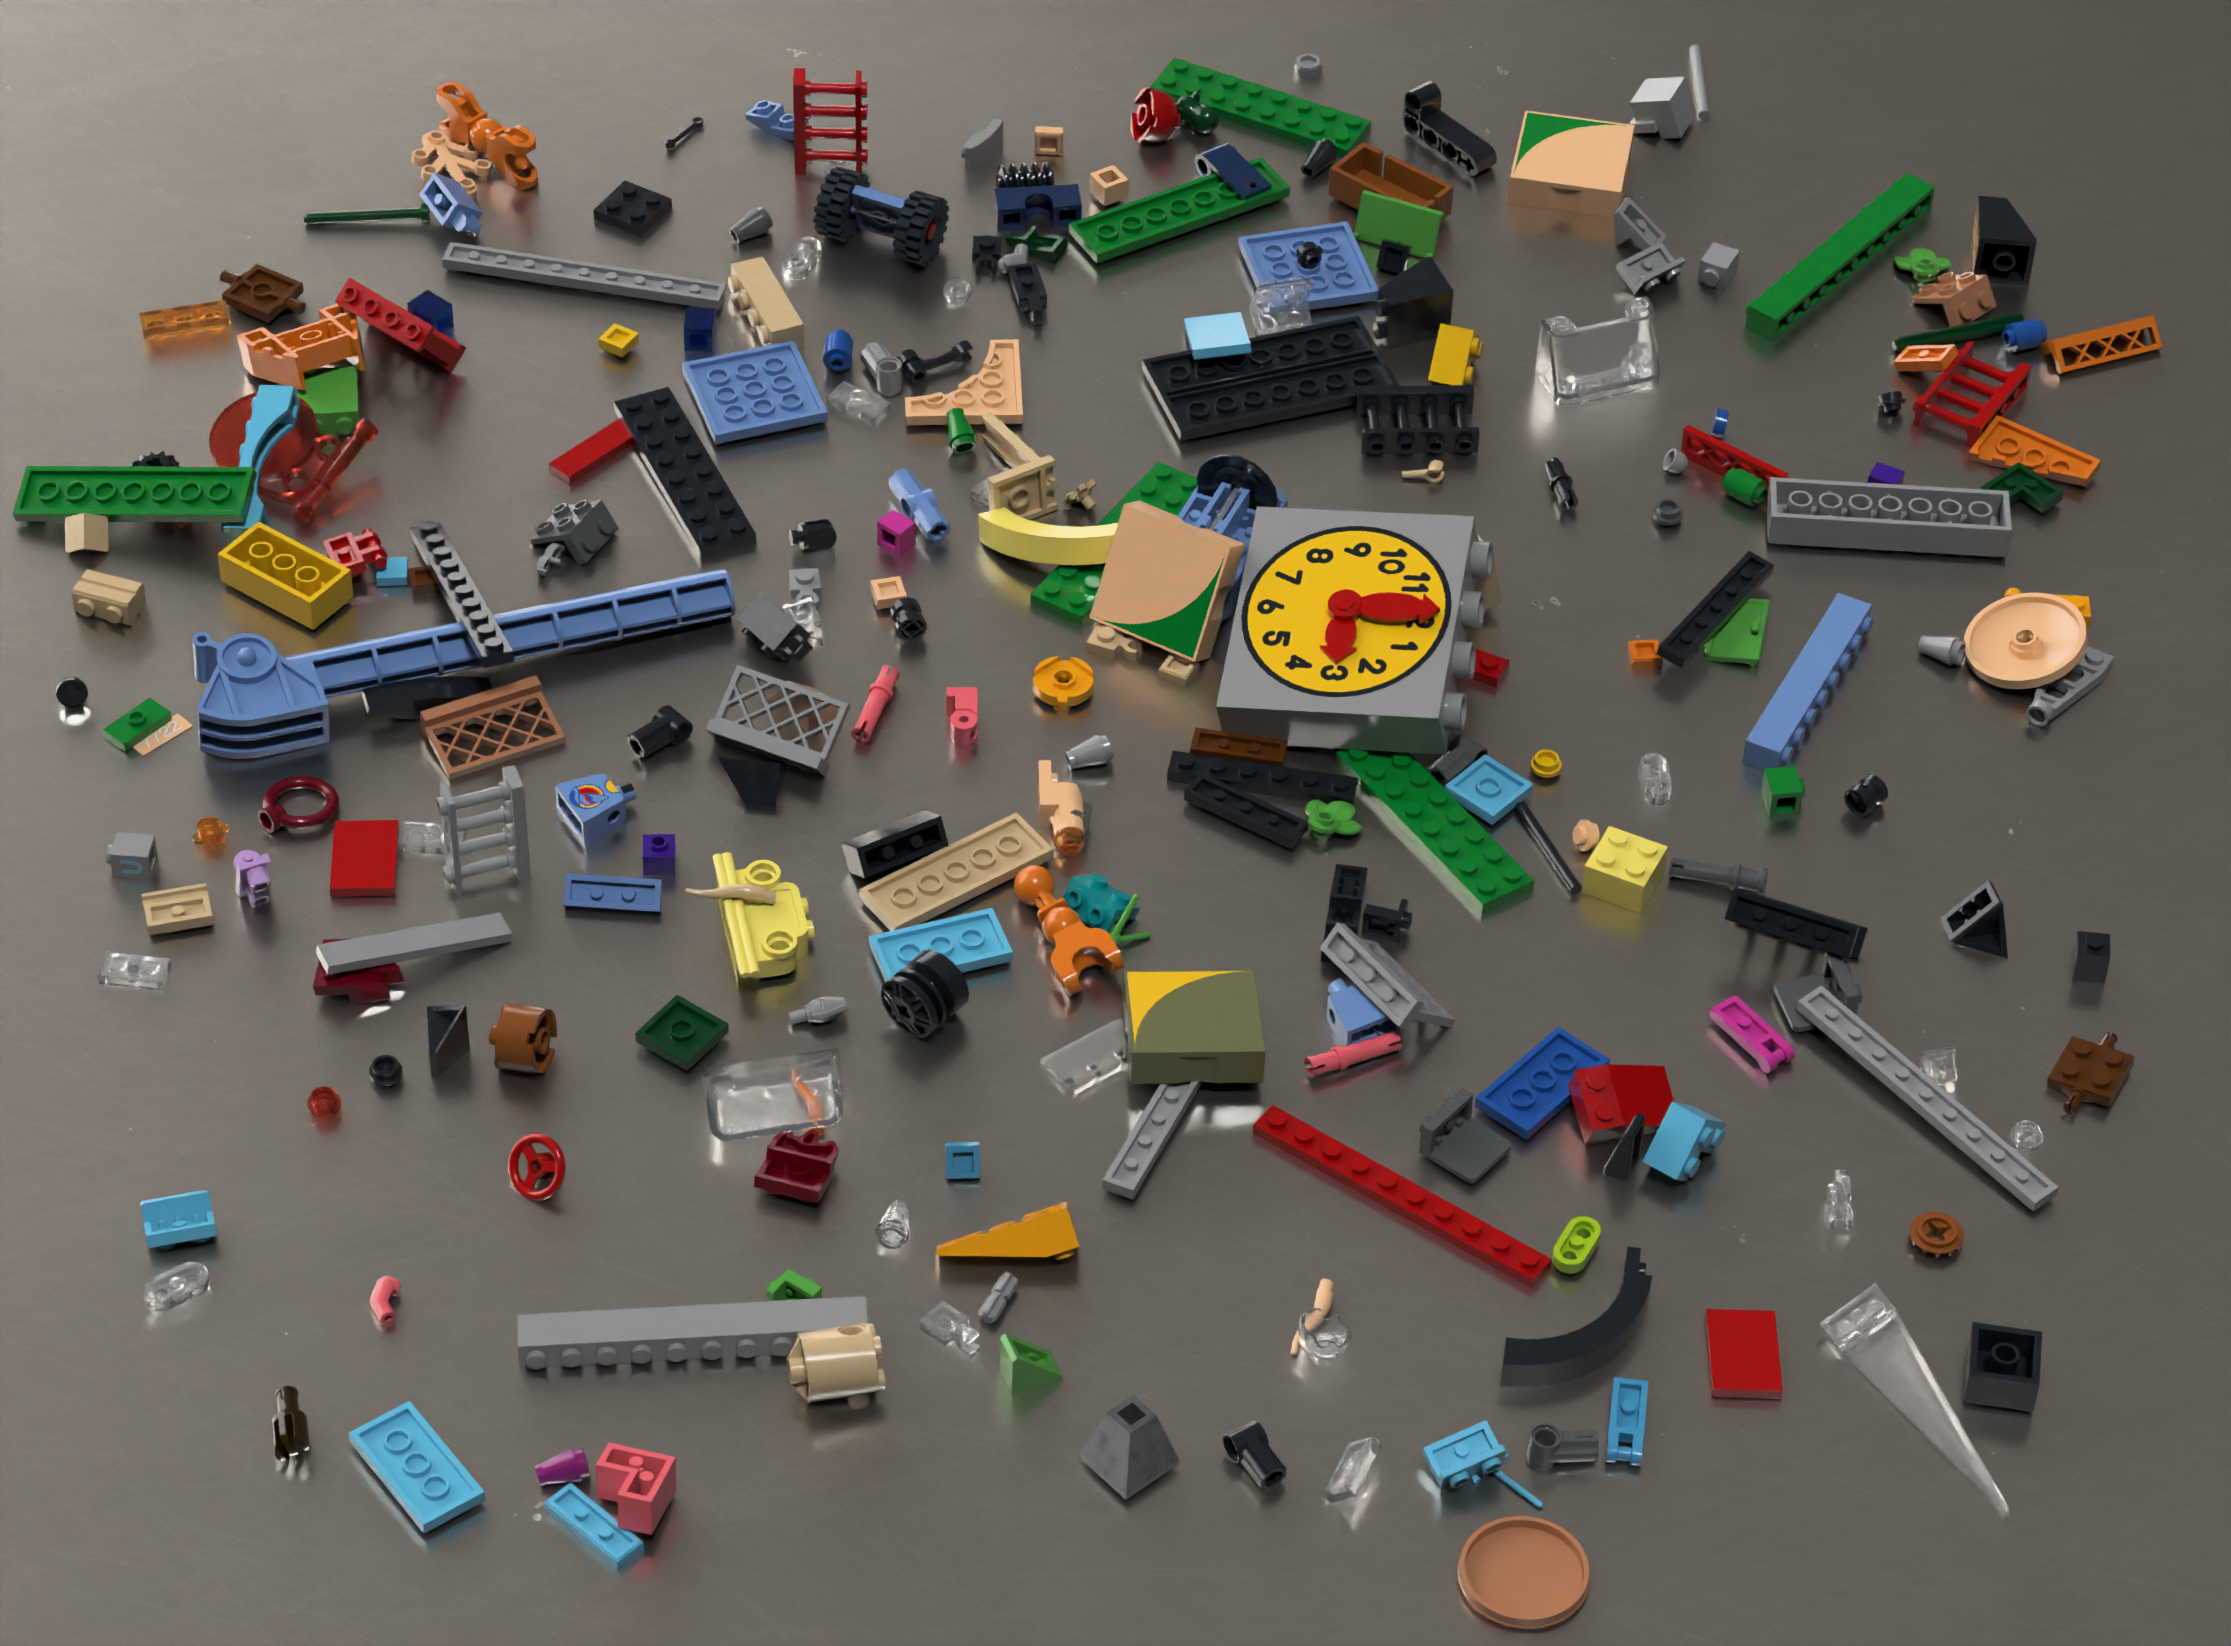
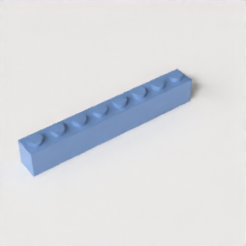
M1837 593L1745 740L1742 763L1764 770V768L1782 767L1783 764L1788 765L1790 763L1795 745H1801L1806 727L1811 728L1814 724L1817 709H1823L1829 694L1828 691L1836 688L1840 672L1847 670L1852 652H1858L1863 634L1868 635L1874 621V618L1870 617L1872 604Z

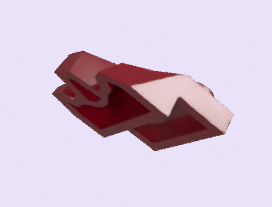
M324 939L323 944L347 939ZM319 960L313 989L316 996L348 995L350 1004L373 1003L390 999L391 996L387 985L404 982L399 965L396 963L327 975Z
M785 1128L774 1136L768 1145L766 1159L754 1176V1187L766 1190L772 1194H783L798 1198L804 1202L818 1203L830 1184L839 1152L835 1141L819 1143L820 1133L813 1129H810L802 1136L796 1137L793 1136V1131Z

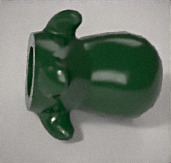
M1197 91L1193 92L1191 96H1182L1176 103L1178 113L1180 114L1179 128L1189 123L1198 133H1212L1219 124L1218 112L1213 107L1199 103L1200 94Z

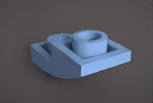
M763 100L756 103L745 114L746 119L760 129L777 137L794 141V114H785L783 104Z

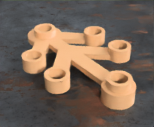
M433 130L424 134L422 137L424 147L413 150L411 157L413 165L422 167L421 179L428 182L434 172L439 174L446 168L452 179L458 181L474 201L476 199L477 186L474 180L464 176L460 168L485 177L490 174L491 163L488 160L479 159L481 152L475 149L473 145L468 146L466 144L462 146L453 143L441 131ZM450 152L462 155L464 158L450 154ZM431 155H438V158L431 165H427L428 158Z

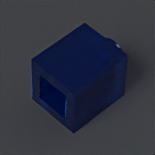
M426 290L407 303L408 312L429 323L437 331L444 334L454 327L452 304L429 290Z
M687 307L683 328L684 351L713 353L716 337V308Z

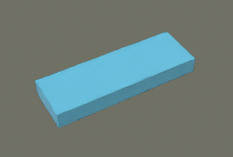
M571 1482L544 1502V1510L616 1570H619L644 1550V1542L631 1531L618 1528V1521Z

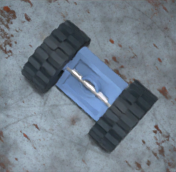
M839 166L830 170V175L827 174L825 177V184L822 183L820 187L821 193L817 195L816 201L818 203L814 207L816 215L813 218V223H816L814 228L818 234L842 242H849L851 236H855L856 229H863L895 239L892 242V246L894 247L893 253L897 259L924 267L930 265V260L933 261L935 253L938 254L940 243L943 244L944 232L947 231L946 222L949 220V215H947L949 206H947L948 202L945 198L916 190L909 195V199L906 198L905 200L900 196L888 195L870 188L869 178L863 173Z

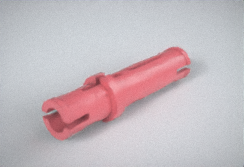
M891 665L882 666L876 682L871 684L868 691L869 697L855 727L851 731V735L856 741H858L861 733H864L860 743L869 742L885 704L889 703L892 699V689L900 673L898 669L893 667L890 675H887Z
M1393 1030L1389 1033L1344 1047L1339 1045L1333 1046L1328 1052L1306 1057L1304 1064H1311V1066L1305 1067L1306 1072L1311 1078L1333 1070L1341 1072L1346 1070L1349 1065L1394 1051H1400L1402 1044H1395V1042L1401 1041V1038L1397 1031Z

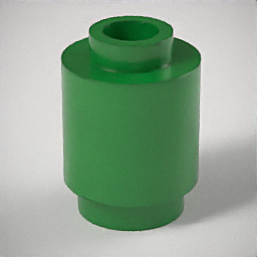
M1731 468L1726 473L1722 482V489L1726 490L1727 495L1750 507L1761 504L1768 494L1765 480L1741 468L1738 470Z

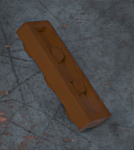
M1195 727L1190 753L1283 766L1288 741Z

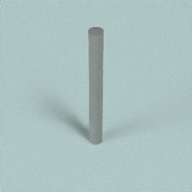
M1693 45L1690 47V57L1698 113L1701 119H1707L1710 116L1701 50L1698 45Z

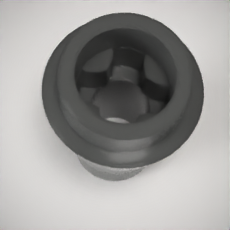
M763 207L753 208L735 226L731 227L729 232L736 243H740L743 240L769 232L773 222L769 213Z

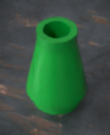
M962 408L949 410L946 413L949 447L953 448V451L957 454L968 453L976 447L977 436Z

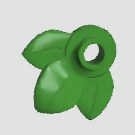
M1915 248L1910 252V256L1894 257V263L1897 267L1910 270L1913 273L1914 279L1923 282L1935 280L1936 274L1940 270L1948 269L1951 266V261L1948 258L1936 257L1935 253L1927 248Z
M1312 800L1306 805L1305 813L1309 816V832L1315 837L1328 839L1333 837L1335 832L1353 835L1362 831L1363 827L1352 820L1356 810L1350 803L1333 801L1327 805L1320 800Z

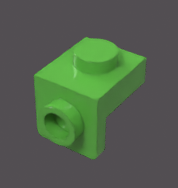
M788 1269L779 1279L776 1278L770 1283L766 1294L768 1301L822 1298V1287L812 1279L804 1278Z

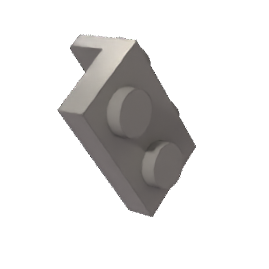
M1661 241L1619 262L1615 268L1635 295L1643 290L1648 293L1655 289L1661 281L1666 279L1669 282L1681 274L1680 268L1686 260L1683 256L1674 260Z

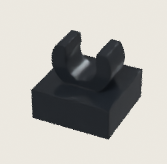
M1383 239L1376 267L1401 274L1407 269L1412 246Z

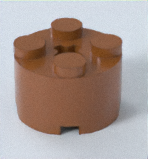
M504 1003L498 1025H492L489 1033V1042L491 1045H495V1068L526 1073H545L553 1060L555 1048H549L551 1037H557V1022L554 1012L543 1007Z

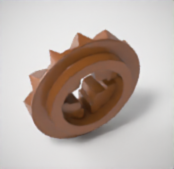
M1928 1212L1917 1216L1912 1221L1909 1237L1912 1238L1913 1247H1920L1923 1255L1931 1252L1935 1254L1936 1258L1941 1254L1951 1257L1954 1250H1960L1964 1240V1231L1960 1223L1953 1217L1944 1213ZM1930 1234L1942 1235V1240H1939L1937 1237L1930 1238Z

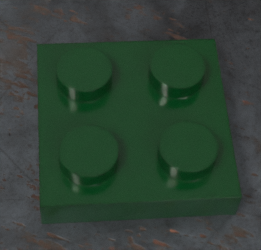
M676 995L635 1033V1039L638 1044L688 1071L729 1033V1027L727 1022Z

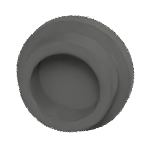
M1662 499L1654 507L1653 517L1657 522L1670 526L1682 520L1683 510L1676 500Z

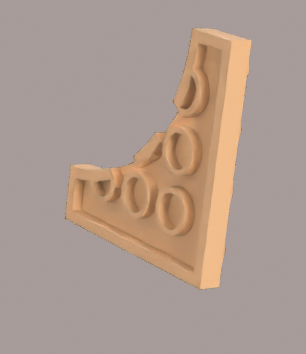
M1019 339L990 340L988 354L983 362L982 370L977 376L973 374L967 380L958 384L957 390L946 395L938 392L925 396L905 397L906 425H948L946 413L954 408L963 409L969 424H984L982 422V414L989 411L1005 424H1023Z

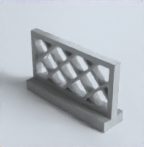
M737 665L715 719L710 718L706 731L715 739L825 777L830 767L827 764L851 705ZM745 675L753 678L757 688L741 695L738 686L742 676ZM759 680L765 682L766 684L761 685ZM775 686L780 687L784 698L768 704L764 691ZM787 690H788V691H791V692H794V693L791 694V695H788ZM760 694L765 707L749 714L744 701ZM802 696L808 697L812 707L796 714L791 701ZM815 700L820 701L822 703L816 705ZM740 703L745 716L733 722L725 719L728 709ZM788 704L792 717L777 724L772 710ZM829 706L840 708L836 719L824 724L819 711ZM768 713L772 726L763 731L755 730L752 720ZM815 713L820 727L804 733L799 720ZM748 722L749 727L744 726V725H742V724H745V723ZM795 723L800 736L790 741L783 740L780 729ZM775 732L777 737L772 736L770 734ZM823 732L826 743L820 753L810 748L807 739ZM801 742H803L804 745H805V747H803V746H801V745H798V744L801 743Z
M1337 922L1320 949L1398 1027L1407 1029L1412 1020L1445 1027L1452 1026L1455 1019L1377 942L1359 938L1345 924Z

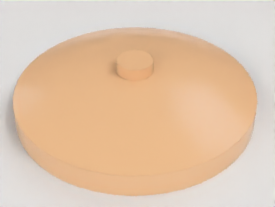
M2021 593L1997 600L1981 610L1967 627L1964 641L1966 642L1964 650L1968 665L1980 679L1997 687L2029 689L2049 684L2070 672L2079 663L2086 651L2088 634L2083 615L2077 607L2066 599L2047 593Z

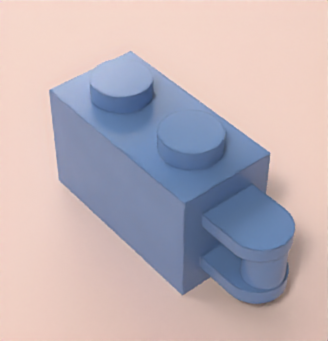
M434 172L419 193V196L442 226L465 235L476 236L481 229L479 218L483 212L458 181Z

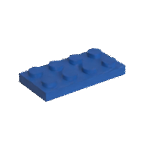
M1557 1027L1475 1098V1107L1525 1140H1528L1572 1101L1568 1084L1575 1070L1606 1065L1610 1063V1059L1562 1028Z

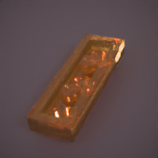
M226 300L139 313L144 340L231 327Z

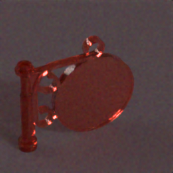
M257 392L236 400L225 408L215 420L209 436V447L217 467L239 466V450L241 444L245 443L246 422L251 420L252 399L257 396ZM298 397L301 405L295 428L286 434L271 450L264 462L259 477V484L281 480L286 493L276 492L261 485H258V492L260 495L272 500L293 505L294 518L302 524H308L315 520L316 513L314 510L326 493L333 488L362 447L366 446L367 443H372L379 431L372 422L361 418L352 428V437H348L342 445L340 440L334 435H325L319 438V425L313 410L303 399ZM335 445L336 447L329 457L327 453L322 452L325 446ZM316 452L318 459L324 463L310 481L306 472L301 468ZM295 478L303 479L306 486L292 492L291 487L288 485L289 482Z

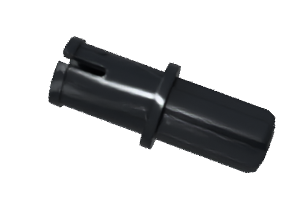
M1554 457L1545 463L1546 471L1551 480L1549 486L1551 491L1557 495L1561 509L1565 510L1567 506V509L1571 510L1578 504V498L1572 488L1573 480L1571 476L1566 474L1562 462Z

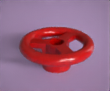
M531 1133L520 1138L513 1146L509 1156L508 1171L511 1182L515 1189L528 1199L541 1201L553 1196L560 1189L566 1171L565 1158L557 1142L541 1133ZM532 1144H543L551 1152L536 1153ZM522 1152L528 1161V1174L524 1182L520 1177L518 1169L519 1157ZM553 1179L547 1188L539 1191L533 1190L537 1180Z

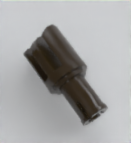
M292 1386L283 1387L284 1398L280 1388L275 1392L278 1413L272 1418L274 1453L276 1459L281 1462L289 1460V1454L292 1457L301 1455L303 1450L310 1451L307 1416L299 1410L298 1390Z

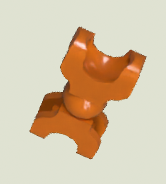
M447 82L436 89L437 102L448 114L447 119L439 122V131L448 136L453 143L460 145L464 142L468 146L473 145L480 152L487 153V159L494 163L504 181L516 189L526 190L538 183L537 168L526 156L527 153L536 149V139L533 133L521 125L509 128L506 125L502 127L498 121L487 118V112L481 109L471 91L457 82ZM448 94L456 95L457 99H454L452 96ZM520 172L526 178L518 176L517 173Z

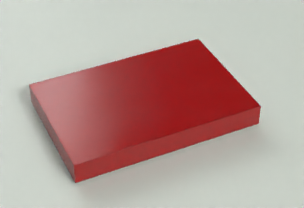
M399 820L334 821L330 897L395 896Z
M1706 1309L1705 1323L1712 1397L1782 1399L1783 1386L1775 1311Z

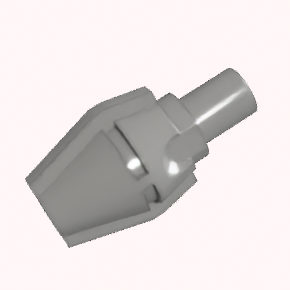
M822 996L804 1005L803 1009L789 1012L792 1025L808 1021V1023H825L847 1011V1005L844 997Z

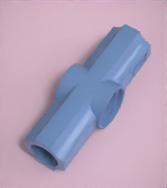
M905 468L895 471V474L889 478V487L900 501L903 515L916 522V525L927 540H932L934 543L943 541L945 536L950 533V524L939 510L934 492L931 489L925 490L915 475Z

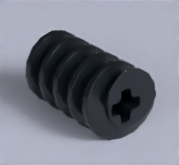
M1047 161L1043 162L1041 170L1038 164L1033 162L1030 171L1026 163L1020 165L1019 171L1014 163L1010 164L1008 172L1004 165L1000 164L996 173V189L1055 185L1053 169H1051Z

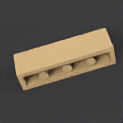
M764 257L731 264V276L728 277L731 293H736L740 308L746 310L750 325L758 330L760 342L768 346L794 340L797 348L804 347V324Z

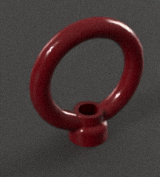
M308 776L286 778L275 783L267 790L263 798V809L258 811V818L262 827L269 833L276 831L281 826L292 829L313 828L329 821L336 814L339 807V796L329 783L321 779ZM294 789L314 790L324 795L327 800L326 806L321 811L308 816L288 815L284 807L280 804L276 805L275 802L281 794Z

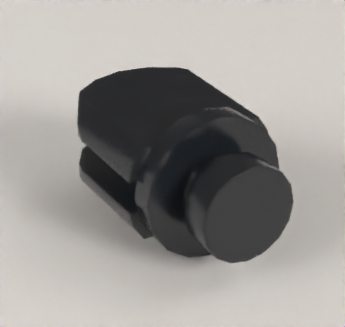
M828 519L803 521V523H799L798 531L796 528L789 529L791 547L800 544L801 549L806 551L831 548L837 539L836 532Z

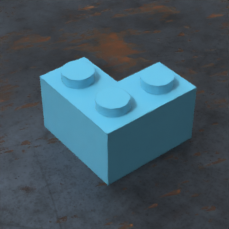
M1671 1102L1642 1162L1676 1180L1687 1182L1688 1178L1693 1177L1699 1168L1700 1160L1698 1158L1701 1152L1712 1153L1713 1149H1717L1721 1145L1725 1136L1723 1129L1726 1123L1692 1105Z

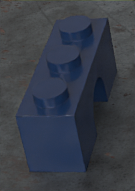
M1078 184L994 189V214L997 231L1026 230V220L1037 215L1049 218L1052 221L1053 229L1069 228V223L1082 219V203Z

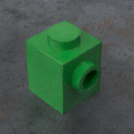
M1795 766L1764 768L1761 793L1769 817L1800 815L1802 797L1805 796V784L1802 778L1799 779Z

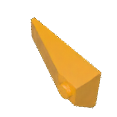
M1066 1201L1026 1214L1022 1218V1222H1003L990 1228L987 1233L983 1234L982 1231L937 1245L936 1250L938 1256L1049 1257L1054 1255L1055 1260H1060L1074 1255V1249L1080 1247Z

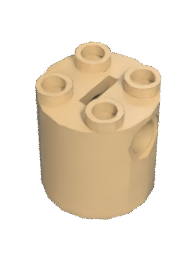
M859 1323L797 1334V1341L787 1357V1369L791 1385L808 1403L878 1392V1390L886 1389L884 1371L882 1368L879 1369L878 1358L882 1357V1346L880 1337L876 1336L873 1323Z

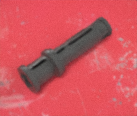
M1676 857L1671 859L1672 867L1670 866L1669 877L1727 885L1731 891L1736 888L1755 891L1764 896L1768 868L1756 870L1744 868L1738 863L1732 864V867L1678 859Z

